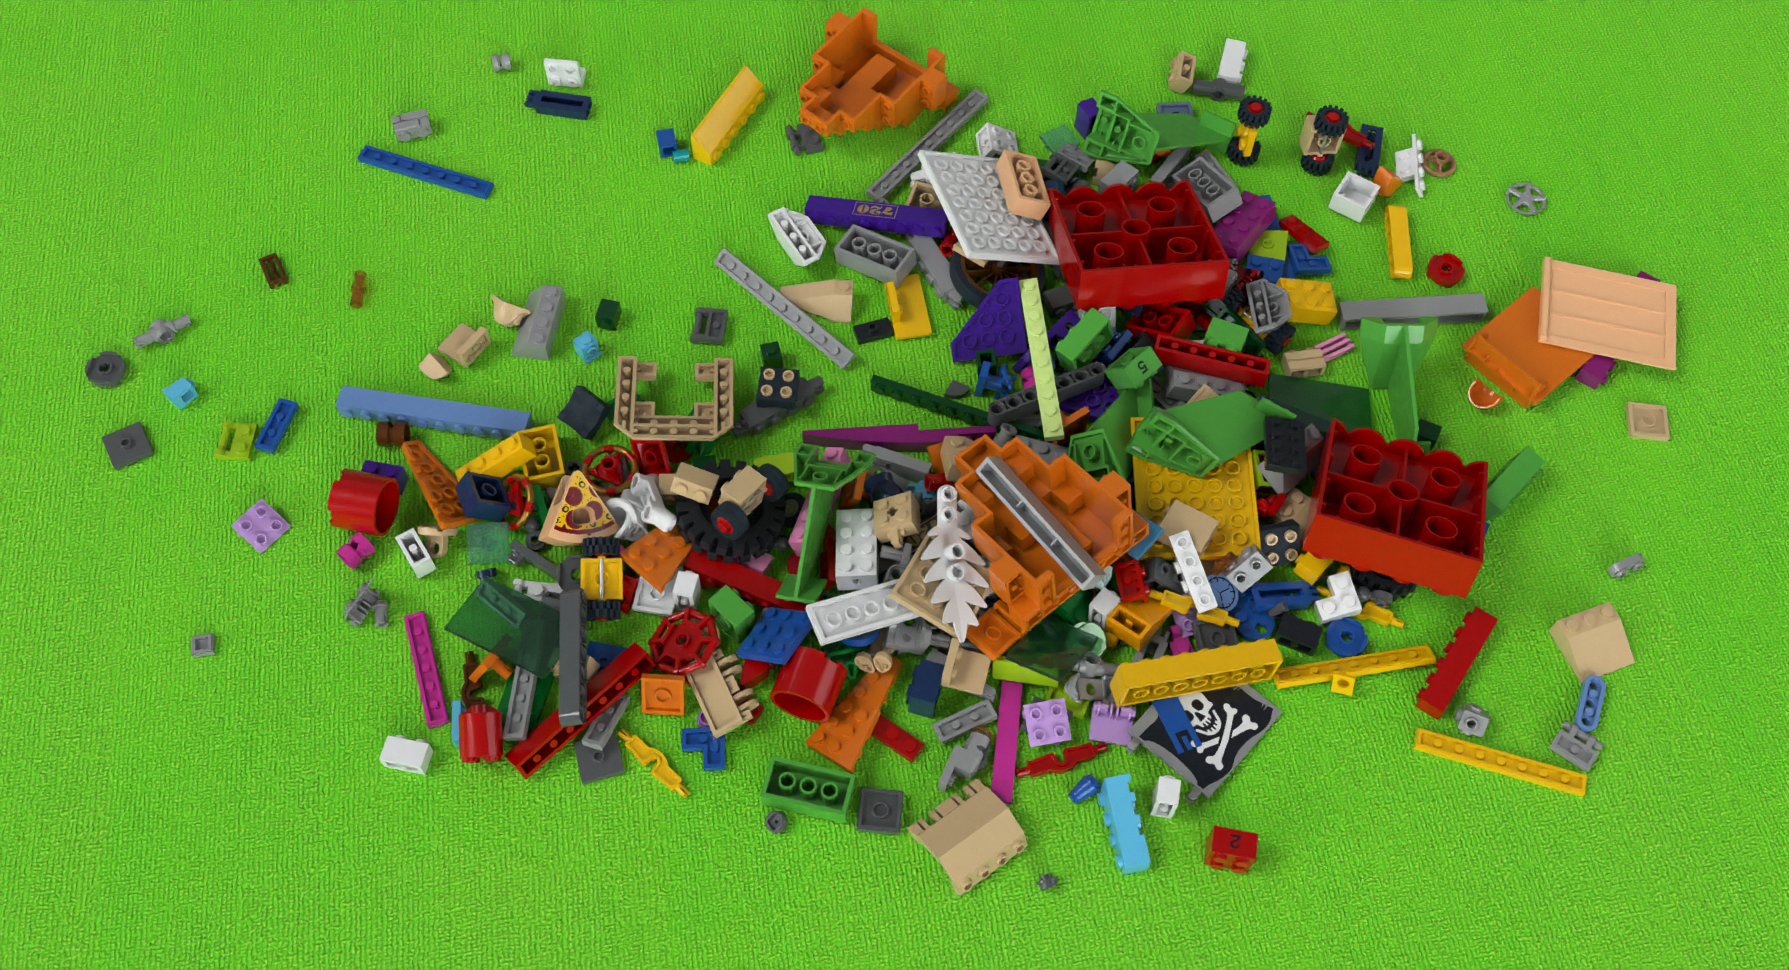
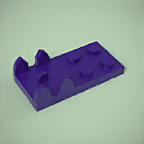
M1072 309L1047 332L1049 348L1055 350L1059 342L1056 339V335L1061 339L1068 335L1070 328L1067 324L1073 327L1081 320ZM1030 349L1011 368L1016 374L1021 369L1023 370L1032 364Z

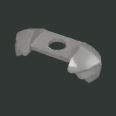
M1076 673L1065 684L1064 689L1067 695L1078 703H1081V700H1099L1106 705L1115 703L1109 686L1113 676L1103 675L1101 679L1080 678V673ZM1088 683L1094 688L1092 695H1089L1086 691Z

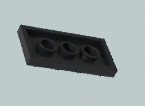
M1265 415L1263 421L1265 470L1305 477L1307 462L1304 422Z

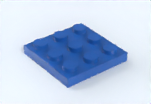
M769 607L748 637L742 642L736 653L740 658L785 665L813 627L807 612Z

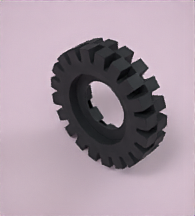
M730 459L720 460L719 467H716L714 461L704 464L703 470L719 475L711 500L721 494L720 489L725 482H730L738 470H743L746 467L745 461L737 460L735 467H731ZM754 464L752 465V468L754 470H757L759 468ZM677 495L675 507L676 527L678 532L682 531L681 537L685 540L686 544L693 542L692 550L699 555L704 550L707 551V559L716 561L718 555H722L723 563L733 564L734 557H738L739 563L749 562L751 554L755 559L763 556L765 549L770 551L775 545L776 539H779L786 515L785 497H781L774 502L763 498L762 502L753 510L752 517L749 520V528L738 539L731 540L720 534L714 527L709 513V505Z

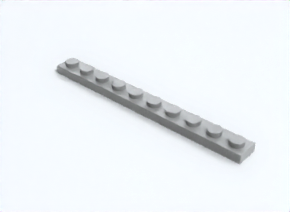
M974 89L866 190V195L873 200L876 198L886 199L922 165L917 155L919 150L936 151L988 102L989 97Z
M723 248L713 263L842 369L846 370L857 355L728 249Z

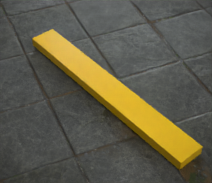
M1427 644L1278 668L1272 679L1277 689L1330 681L1333 680L1334 672L1350 676H1361L1435 664L1437 658Z
M1418 728L1416 730L1414 750L1580 797L1585 795L1587 775L1425 729Z

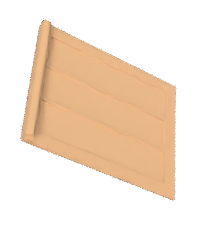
M1545 256L1542 262L1537 341L1675 371L1677 285L1557 261Z

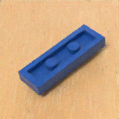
M282 398L278 399L254 444L256 450L275 454L299 408L297 402Z

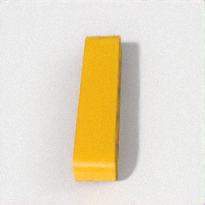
M1387 205L1384 217L1390 277L1411 279L1413 265L1406 206Z

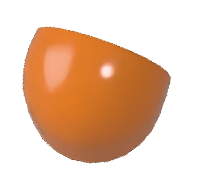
M1479 378L1474 380L1468 390V398L1477 408L1491 409L1499 405L1504 399L1503 396H1499L1489 389Z

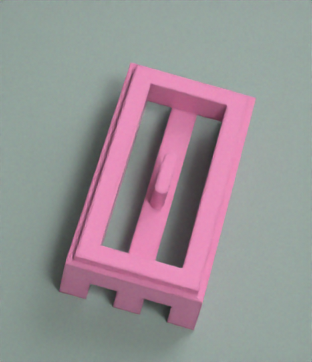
M1341 333L1314 346V349L1321 348L1324 355L1343 345L1346 346L1327 356H1323L1325 362H1328L1353 350L1355 345L1350 343L1351 340L1346 338L1345 333Z

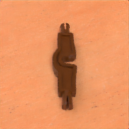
M467 651L465 652L466 664H463L465 683L462 687L461 697L465 706L469 708L472 705H485V700L483 697H471L473 693L483 689L481 677L476 683L469 679L470 675L479 665L477 662H474V652L469 651L468 653Z

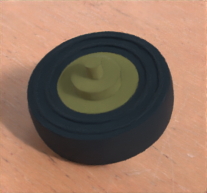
M790 492L782 496L785 497L786 515L783 526L794 528L806 498L799 493Z

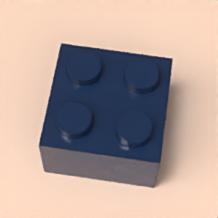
M467 471L455 486L465 517L500 522L512 507L500 477Z
M924 659L920 660L919 666L915 665L912 674V684H909L906 694V704L909 705V713L933 719L942 689L941 680L945 665Z

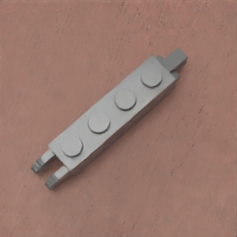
M906 234L905 237L909 246L915 248L917 268L920 272L924 273L927 283L933 286L935 295L941 298L943 303L948 302L953 309H960L962 307V297L956 291L951 281L950 263L942 255L932 237Z

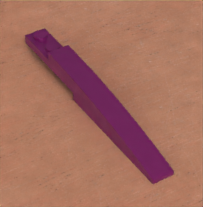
M918 424L803 430L802 438L804 444L822 447L862 450L864 444H869L895 452H928L927 446L943 442L945 436H965L975 441L986 434L993 440L996 436V427L977 426L918 430Z

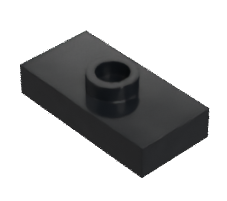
M888 317L853 326V332L858 345L894 336V331Z

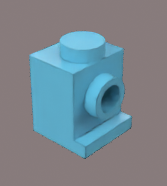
M588 330L573 340L576 354L587 365L602 355L597 339Z
M181 377L170 387L162 388L167 399L180 410L198 396L194 389L196 385L189 378Z

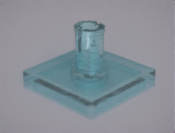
M508 522L467 524L468 565L509 563L507 559L509 556Z

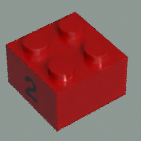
M1214 825L1206 839L1204 864L1209 865L1213 869H1231L1232 872L1238 874L1248 872L1256 860L1258 834Z

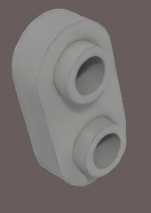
M1641 553L1634 554L1613 564L1607 569V572L1611 578H1622L1630 570L1635 572L1644 566L1645 558Z

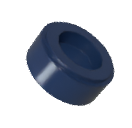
M496 567L476 571L477 579L497 576Z

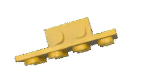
M919 274L907 275L898 288L894 286V281L883 282L895 339L901 340L932 335Z

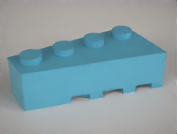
M1130 773L1104 778L1100 792L1097 794L1100 807L1103 806L1105 812L1103 814L1104 824L1110 829V845L1112 848L1115 847L1117 854L1115 855V863L1118 869L1121 868L1122 875L1148 870L1151 864L1145 836L1143 833H1139V830H1141L1140 815L1134 812L1135 793L1130 792L1128 783L1131 781Z

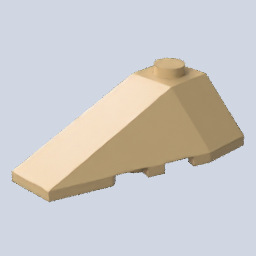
M834 279L781 287L780 292L801 310L811 312V315L816 317L817 315L825 317L830 322L851 323L854 280Z

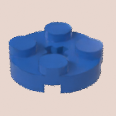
M1346 617L1341 620H1334L1329 624L1325 632V646L1334 654L1343 658L1357 656L1366 647L1368 637L1363 631L1364 627L1358 621ZM1347 634L1351 641H1344L1341 636Z

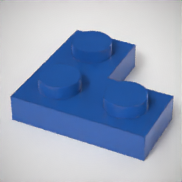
M1303 244L1287 245V251L1296 275L1331 273L1332 267L1327 256H1310L1307 247Z
M1248 254L1245 273H1250L1251 270L1257 269L1264 279L1276 284L1279 278H1282L1284 260Z
M710 727L682 729V752L703 751L704 771L725 770V734L716 739Z

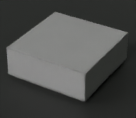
M213 633L191 636V655L193 658L215 655V635Z

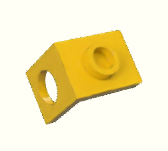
M1334 672L1331 691L1352 696L1356 676Z

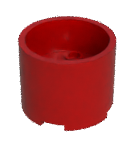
M349 468L343 469L339 481L334 480L328 498L327 510L331 511L332 519L329 521L333 527L379 537L386 535L394 523L399 507L400 488L398 481L393 477Z
M798 646L787 663L782 665L770 693V699L778 708L796 718L815 723L826 722L829 720L847 676V670L839 661L834 663L829 658L824 657L825 653L822 651Z

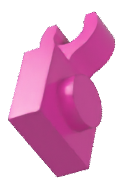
M1178 624L1170 626L1168 631H1170L1169 637L1172 642H1169L1167 646L1171 655H1179L1182 652L1193 653L1194 650L1188 637H1181Z

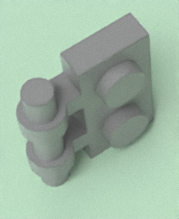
M1067 142L1057 151V153L1080 164L1079 171L1084 173L1095 164L1097 159L1083 153L1077 145H1071Z
M1565 720L1561 727L1568 732L1566 733L1560 729L1548 748L1587 772L1599 754L1591 748L1593 747L1600 751L1604 744L1596 740L1597 737L1594 735H1588L1580 730V727L1575 723L1572 725ZM1576 736L1577 738H1579L1580 740L1584 741L1585 743L1583 744L1582 742H1580L1579 740H1577V739L1574 738V737Z

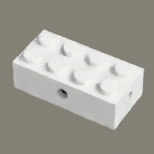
M873 508L836 510L835 578L838 590H858L879 585V540L874 533Z

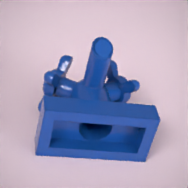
M983 361L974 396L981 397L985 388L998 391L993 397L995 400L1000 397L1009 396V391L1013 390L1012 382L1016 379V376L1007 374L1008 365L1003 364L1000 366L996 376L989 374L991 363Z

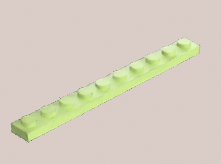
M1037 278L1019 280L1045 442L1064 439V431Z

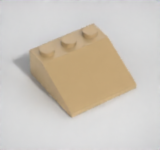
M1610 602L1560 619L1549 630L1550 635L1581 684L1591 675L1600 677L1635 663L1621 619Z

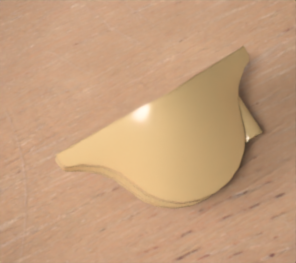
M494 294L491 296L494 303V319L501 325L506 327L519 326L524 317L532 314V311L512 305Z

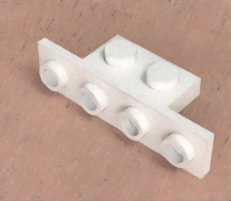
M1414 133L1412 134L1413 148L1395 152L1396 175L1404 182L1415 179V189L1419 198L1423 197V190H1426L1425 182L1422 180V177L1425 176L1424 168L1421 166V163H1424L1422 153H1420L1423 145L1421 139L1418 140Z
M1186 530L1169 536L1176 555V562L1173 563L1176 573L1182 576L1183 581L1180 583L1184 593L1188 592L1189 596H1192L1198 614L1216 608L1218 604L1189 531Z

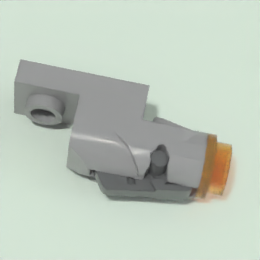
M976 726L963 747L954 746L939 779V790L946 792L948 786H953L957 775L970 780L978 770L985 769L992 739V733L989 729L983 726Z

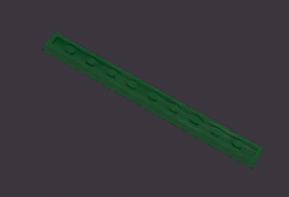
M874 374L872 376L871 391H874L876 394H883L892 397L894 400H901L912 406H919L930 412H937L948 418L961 420L966 424L992 426L987 421L988 412ZM1017 421L1008 423L1016 428V435L1045 442L1043 430ZM1000 426L996 427V432L999 433L1001 430Z

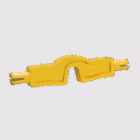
M1320 585L1317 586L1316 589L1319 594L1327 598L1331 597L1329 589ZM1372 601L1365 603L1360 614L1352 616L1360 620L1369 619L1385 627L1391 624L1402 629L1405 622L1393 617L1394 613L1392 611L1375 606Z
M1153 589L1150 591L1149 597L1160 600V605L1181 614H1187L1190 608L1196 609L1192 596H1182L1165 590L1164 593ZM1217 607L1199 614L1197 611L1196 615L1198 620L1222 627L1228 624L1238 628L1240 619L1228 616V611Z
M624 728L619 731L618 736L626 742V748L642 766H646L654 760L657 761V764L651 770L653 777L663 783L671 792L676 790L683 798L690 794V791L682 785V778L669 767L666 757L659 750L649 748L637 735L631 736Z

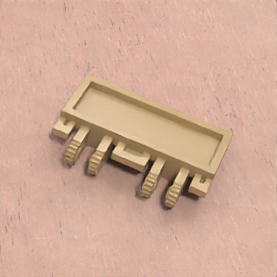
M721 648L712 653L706 663L707 667L686 674L716 739L754 718L751 711L759 706L757 699L749 700L740 706L738 705L751 698L754 692L751 688L744 689V691L740 690L735 676L742 672L741 665H735L723 672L724 669L736 663L738 658L735 654L725 657Z

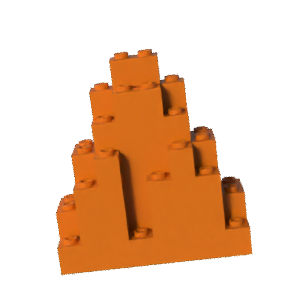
M863 7L851 19L837 11L825 22V43L812 54L813 75L799 87L800 100L804 103L800 108V121L804 125L813 128L817 133L829 137L832 133L842 136L847 130L853 133L858 129L869 132L872 128L881 131L886 125L895 128L898 124L907 127L926 108L931 111L937 108L946 111L957 100L958 87L948 82L947 75H945L946 55L931 47L928 50L926 69L877 40L878 15Z
M985 434L955 456L956 468L964 475L957 480L955 487L957 495L973 509L975 521L971 524L974 544L975 548L991 562L988 570L992 591L1008 605L1010 617L1027 632L1079 591L1080 588L975 472L986 457L999 456L1103 570L1149 535V523L1132 509L1131 485L1114 470L1108 475H1104L1098 482L1065 453L1059 458H1055L1049 465L1017 436L1011 441L1006 442L1001 448Z

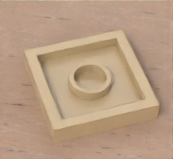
M1627 402L1625 409L1628 438L1664 442L1670 439L1666 406Z

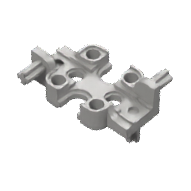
M905 543L901 550L882 546L880 557L896 561L895 565L889 567L882 583L895 580L892 576L900 579L914 556L911 554L912 544ZM921 616L912 619L913 625L911 626L900 622L885 627L887 630L884 647L895 649L897 651L896 655H901L905 652L923 655L929 645L948 649L951 641L949 636L937 634L936 632L939 627L934 624L932 626L928 625L926 622L929 621Z

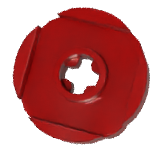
M1436 254L1429 260L1426 276L1445 288H1451L1461 281L1465 268L1463 269L1462 261L1453 254Z

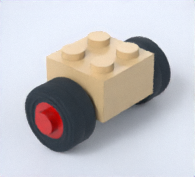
M768 463L761 465L757 470H754L749 465L743 470H738L730 482H725L721 487V497L718 501L719 506L711 513V521L717 531L728 539H738L749 528L747 516L762 502L763 498L774 502L787 492L789 483L786 476L776 466Z

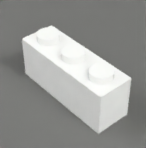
M1226 38L1217 78L1224 79L1228 84L1237 85L1241 83L1243 74H1240V71L1243 72L1245 62L1242 60H1246L1248 52L1245 49L1246 42Z

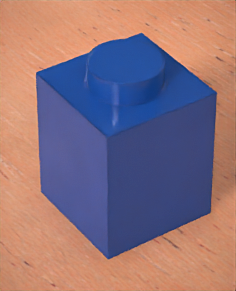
M673 128L656 131L660 157H672V151L677 150Z

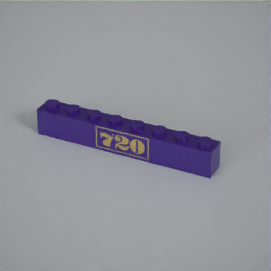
M810 195L804 209L805 215L810 218L813 224L849 228L855 224L867 230L946 238L950 225L944 209Z

